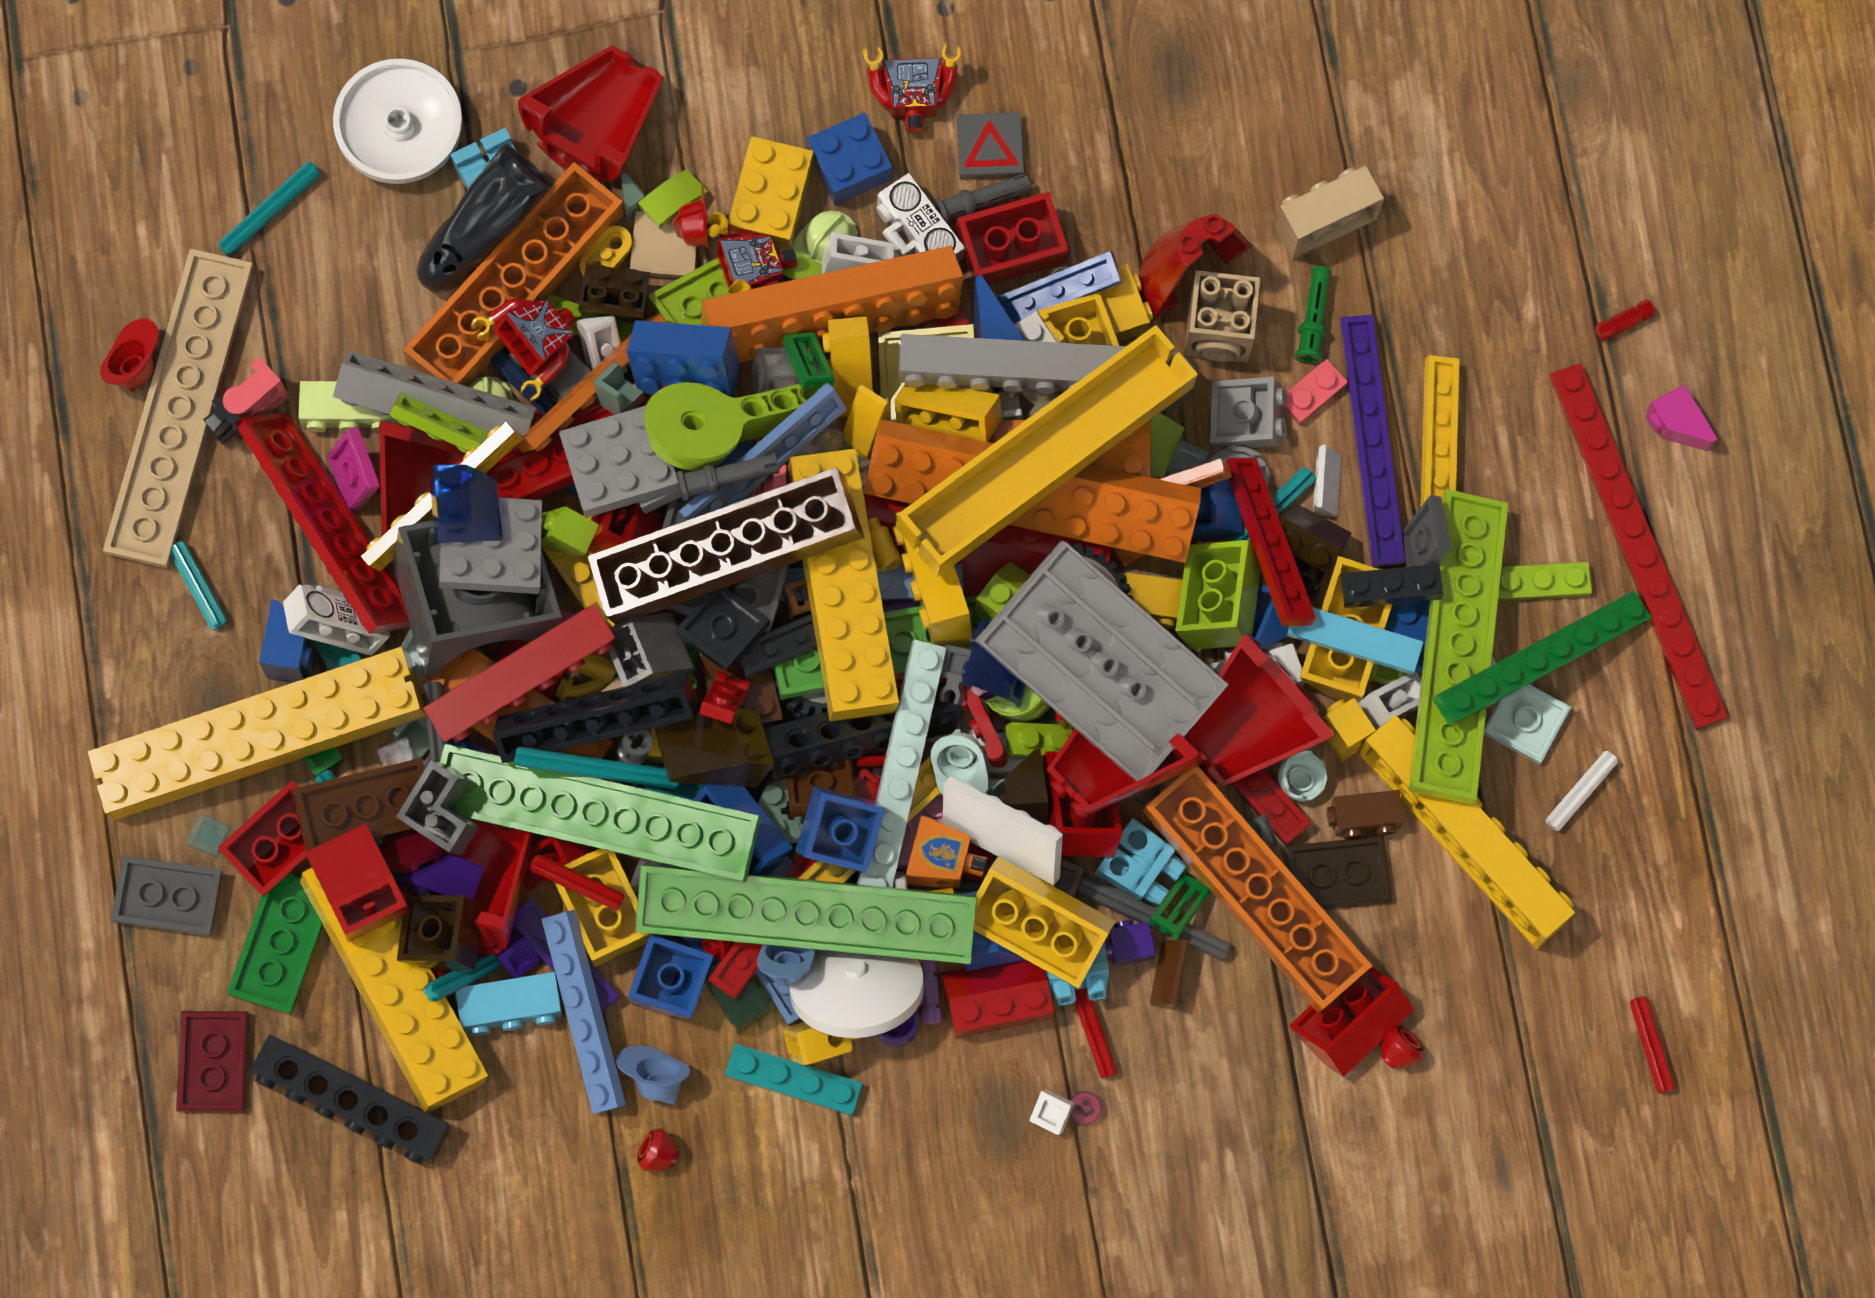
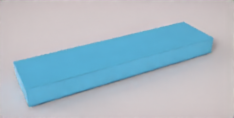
M1313 608L1316 620L1311 626H1289L1287 633L1289 637L1412 675L1415 672L1423 641Z

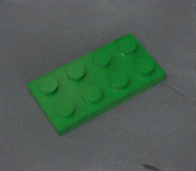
M288 874L264 897L261 895L226 993L228 996L290 1016L292 1015L323 928L321 919L300 883L301 877Z

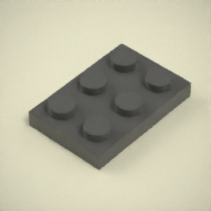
M123 856L111 921L117 924L212 937L223 871L215 868Z

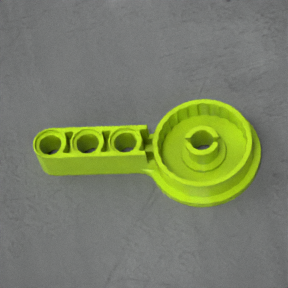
M690 382L676 383L660 389L650 398L644 412V427L651 448L666 463L680 469L695 471L703 469L704 465L707 464L715 467L727 458L739 442L768 435L819 389H814L813 385H810L809 390H802L800 384L733 398L707 385Z

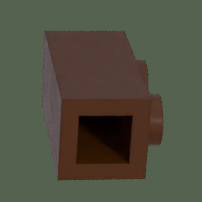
M1399 790L1337 796L1333 798L1331 807L1326 808L1328 826L1334 827L1335 836L1344 835V839L1361 838L1365 832L1374 831L1377 832L1378 836L1391 835L1396 833V829H1400L1404 823Z

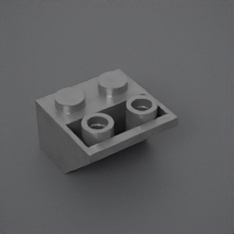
M672 613L630 617L613 626L617 637L611 640L614 647L608 651L623 687L684 672L690 674L696 670L684 640L676 635L675 629L678 625Z

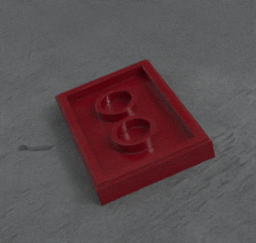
M181 1011L177 1112L245 1113L249 1032L248 1011Z

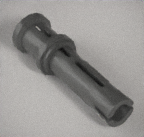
M1022 173L977 190H960L958 195L943 200L936 198L934 199V207L948 225L949 221L958 217L972 214L984 207L1032 192V187L1026 173Z
M772 453L771 455L717 468L707 464L704 465L703 469L689 473L677 471L683 500H688L691 495L708 491L710 494H714L716 491H719L718 487L780 474L778 465L764 467L766 464L777 462L776 455Z
M647 730L625 734L617 749V762L641 765L652 747L650 733ZM615 781L623 785L628 784L627 782Z

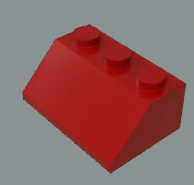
M293 780L217 847L219 853L263 897L307 857L291 789L299 787Z
M1028 960L966 971V968L941 973L955 1039L1053 1019L1054 1009L1045 971Z
M1371 967L1323 1010L1317 1013L1310 1005L1289 1027L1326 1066L1344 1077L1385 1038L1389 1028L1398 1026L1415 1009L1396 982Z

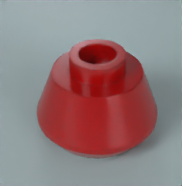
M1395 1026L1387 1030L1381 1044L1383 1052L1381 1057L1388 1066L1393 1069L1396 1067L1405 1069L1422 1061L1424 1048L1409 1030L1402 1026Z
M661 1127L650 1130L644 1138L637 1155V1163L641 1170L664 1172L667 1168L672 1169L680 1154V1151L676 1149L677 1142Z

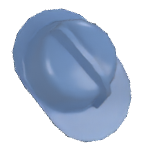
M762 944L757 959V967L761 972L769 975L771 979L779 982L781 986L796 983L802 980L811 968L815 949Z
M644 1045L626 1047L616 1056L618 1068L635 1079L637 1089L642 1097L668 1104L676 1103L682 1081L690 1074V1068L687 1064L674 1059L661 1050Z

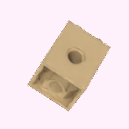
M1195 271L1190 293L1184 356L1221 362L1235 361L1248 363L1255 337L1260 287L1259 277Z

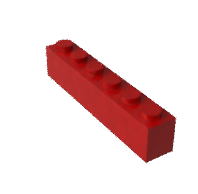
M596 601L427 704L423 709L443 741L446 742L452 738L456 743L472 733L469 728L470 726L479 721L486 725L499 717L498 709L508 703L511 708H514L527 700L529 697L526 692L538 686L539 690L542 691L557 681L554 676L564 669L571 673L586 664L583 658L593 651L599 656L614 647L611 640L615 639L617 634Z

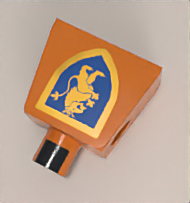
M921 816L906 872L907 884L959 888L963 872L980 877L983 876L987 857L968 853L971 843V837L968 834L928 817Z

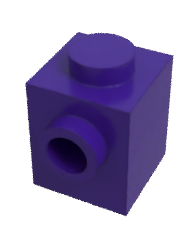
M1125 920L1114 924L1108 939L1105 940L1107 959H1113L1114 967L1154 959L1155 949L1149 922L1134 924L1133 920Z

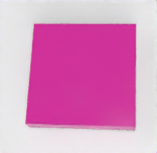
M359 427L348 429L327 455L339 492L352 513L359 512L380 487Z

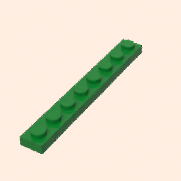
M1634 590L1437 694L1433 701L1449 727L1646 623L1652 617Z

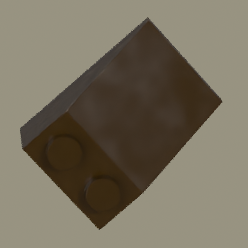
M739 709L731 724L698 714L694 715L693 719L654 728L669 782L757 788L774 766L758 710Z

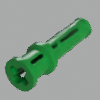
M1314 266L1311 269L1312 274L1305 320L1298 327V334L1301 336L1299 349L1295 352L1294 358L1305 364L1313 365L1323 362V355L1321 354L1322 341L1327 336V329L1323 323L1330 275L1332 273L1330 268L1324 266ZM1318 289H1319L1320 291H1319L1318 305H1317V309H1316V308H1315L1316 297H1317V291H1318Z

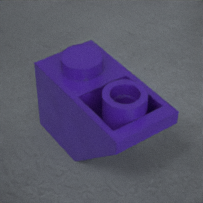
M443 854L435 863L432 859L419 866L420 870L404 874L401 882L412 885L410 891L419 895H430L432 892L437 895H465L474 900L485 867L456 856Z

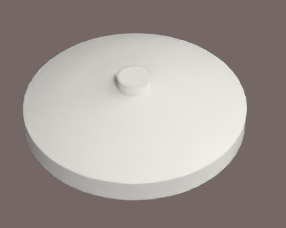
M409 59L383 60L357 72L341 90L333 114L335 137L345 159L363 175L379 182L391 184L415 182L432 175L443 167L451 158L450 154L455 152L458 146L463 125L458 97L447 79L432 67Z
M815 949V956L806 976L799 982L789 984L790 1000L797 1015L810 1027L822 1033L845 1038L874 1036L901 1025L917 1010L924 993L923 971L918 959Z

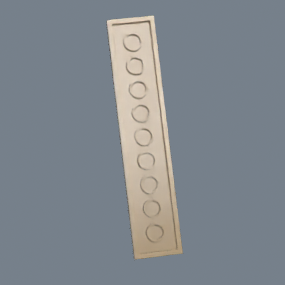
M190 248L103 547L104 554L168 569L172 553L171 548L176 542L208 429L203 419L213 412L214 405L211 401L217 397L253 272L254 266L252 262Z

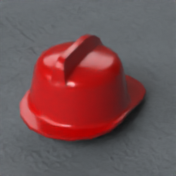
M701 186L700 199L679 208L678 215L673 219V228L677 237L682 238L687 246H703L711 251L713 242L712 237L708 234V229L711 226L710 223H707V218L709 217L703 186Z
M139 318L130 322L122 329L101 365L100 375L103 381L112 385L120 384L127 391L133 392L152 377L155 370L152 354L159 339V329L155 322L148 318Z

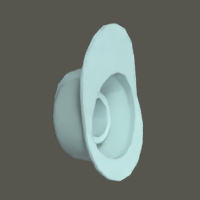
M956 729L953 734L936 741L931 749V761L940 793L943 795L944 782L950 776L960 781H967L975 789L986 793L988 789V774L982 747L978 740L969 734L962 733L961 729Z

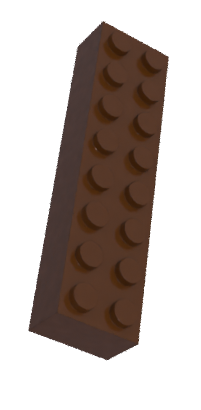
M835 467L589 555L588 558L605 616L616 625L630 617L645 616L865 537L846 476Z

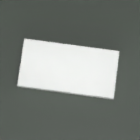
M950 776L944 782L942 824L968 834L971 837V842L996 856H1000L1051 885H1054L1060 879L1063 834L1055 827L1044 825L1031 818L1025 811L1016 810L1004 804L998 797L989 796L975 789L967 781H960Z

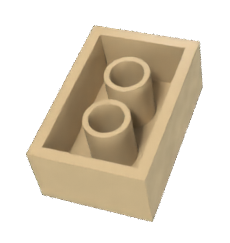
M1366 166L1359 169L1351 167L1343 171L1338 176V179L1330 183L1326 180L1321 181L1310 189L1311 192L1302 196L1294 194L1281 203L1275 229L1292 260L1377 220L1384 198Z

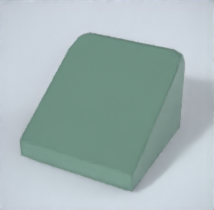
M624 173L621 175L625 214L626 219L629 220L635 216V211H642L638 207V202L645 195L631 177Z

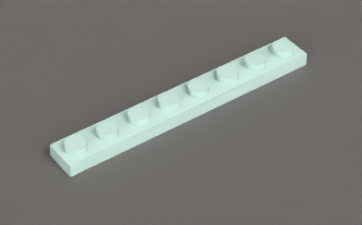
M913 640L911 643L899 696V704L896 709L876 801L885 807V812L868 873L860 871L857 884L881 887L893 886L946 647Z

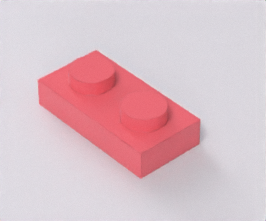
M1326 358L1287 391V404L1281 407L1300 426L1345 388L1348 381Z

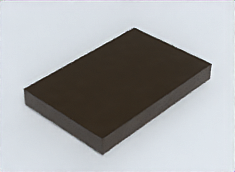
M1383 836L1297 844L1284 847L1287 869L1322 909L1389 903L1392 901Z

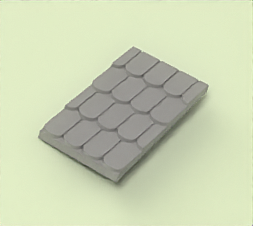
M1060 541L1052 553L1047 556L1030 578L1008 601V604L1002 608L988 624L987 628L975 639L982 648L1011 674L1016 676L1135 781L1152 774L1173 750L1169 740L1177 733L1184 737L1229 685L1064 541Z

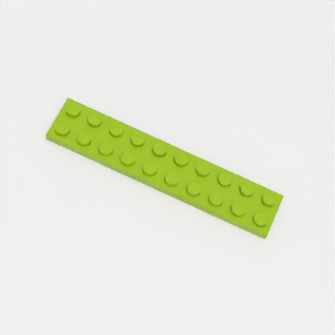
M1446 489L1442 494V505L1451 550L1440 562L1443 599L1430 600L1409 791L1473 805L1477 800L1486 708L1449 727L1433 698L1437 694L1491 666L1508 503Z

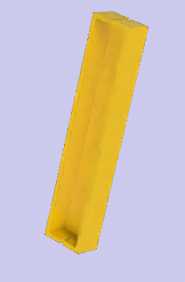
M1155 325L901 511L897 516L895 528L913 549H916L918 546L920 547L919 557L936 577L940 576L1190 391L1198 374L1180 352L1174 355L1170 367L1167 365L1175 347Z
M401 646L87 751L95 780L102 783L97 785L104 813L114 820H118L426 717V712L423 709L425 707L420 688L415 684L418 680L410 654Z

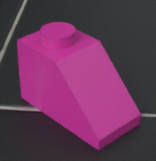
M1685 384L1652 401L1646 411V419L1649 426L1654 432L1658 431L1662 439L1705 451L1710 450L1718 440Z

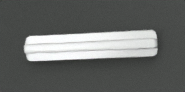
M1607 750L1601 754L1547 817L1545 822L1551 829L1557 832L1561 830L1617 765V757Z

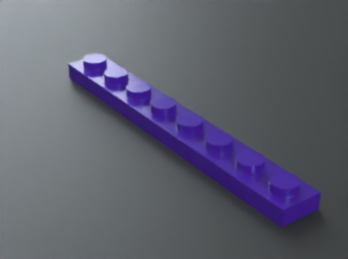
M1373 314L1341 317L1340 328L1371 567L1402 566L1405 564Z

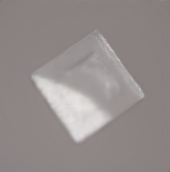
M411 737L403 738L377 750L383 766L418 758Z

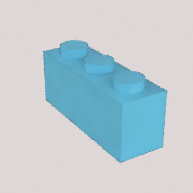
M555 972L465 986L455 991L460 1024L464 1032H469L470 1036L486 1035L490 1033V1028L502 1027L503 1031L517 1030L523 1028L522 1023L536 1021L538 1026L555 1023L556 1018L563 1017Z

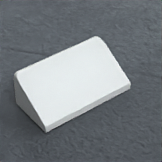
M613 315L576 321L586 365L591 371L621 344L616 320ZM625 366L621 368L623 373L628 372Z
M1327 445L1319 446L1316 455L1313 512L1322 517H1337L1341 455Z

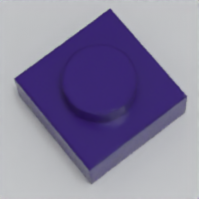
M520 932L510 939L505 949L502 948L499 954L495 955L513 979L520 978L541 961L528 940Z

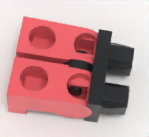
M260 357L250 365L254 374L240 386L228 389L223 399L219 395L211 402L215 410L203 419L209 427L208 429L221 445L225 444L235 434L240 440L243 439L236 427L243 417L269 415L290 398L282 381Z

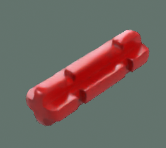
M1645 299L1638 303L1637 306H1632L1610 317L1609 321L1605 320L1597 324L1595 332L1601 341H1606L1614 337L1615 333L1620 334L1639 324L1641 319L1645 321L1653 317L1656 312L1650 300Z

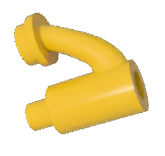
M877 517L869 519L868 524L873 553L875 555L876 571L888 572L896 569L902 564V559L888 528L881 526Z
M590 653L583 658L586 664L575 671L593 678L592 681L580 685H572V679L566 680L562 678L555 696L560 698L562 702L566 697L587 696L602 691L607 685H610L616 674L614 663Z

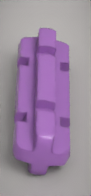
M919 960L924 980V993L921 1000V1006H924V1010H921L922 1022L928 1025L937 1024L942 1021L941 1008H937V1004H940L938 977H934V973H937L936 961Z

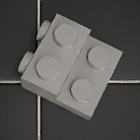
M1275 377L1212 381L1210 443L1214 447L1246 445L1248 448L1280 446V437L1286 436V422L1284 418H1281V406H1286L1287 404L1285 387H1281V383Z

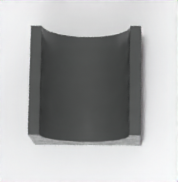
M441 519L398 527L393 568L426 679L439 677L441 670L448 662L470 649L506 640L531 642L561 623L562 616L542 551L539 594L439 588Z

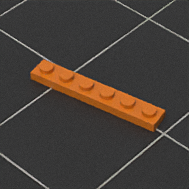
M661 314L646 320L668 323ZM631 335L522 435L524 438L517 446L523 453L534 449L537 452L542 450L552 441L550 435L557 428L561 431L575 419L572 414L579 407L583 410L596 400L597 397L594 394L596 390L593 381L613 362L618 363L621 368L623 366L626 368L630 367L627 348Z

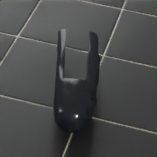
M505 143L474 180L453 214L437 229L422 252L416 269L418 280L422 286L433 293H443L451 291L460 285L484 261L495 244L510 234L534 209L552 187L553 180L544 176L530 160L519 154L509 143Z

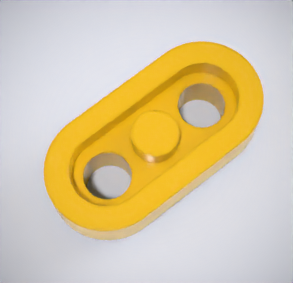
M610 226L593 243L580 260L579 267L583 278L586 264L604 265L613 268L620 266L632 250V238L627 229L621 226ZM614 241L622 243L619 249H613L610 245Z

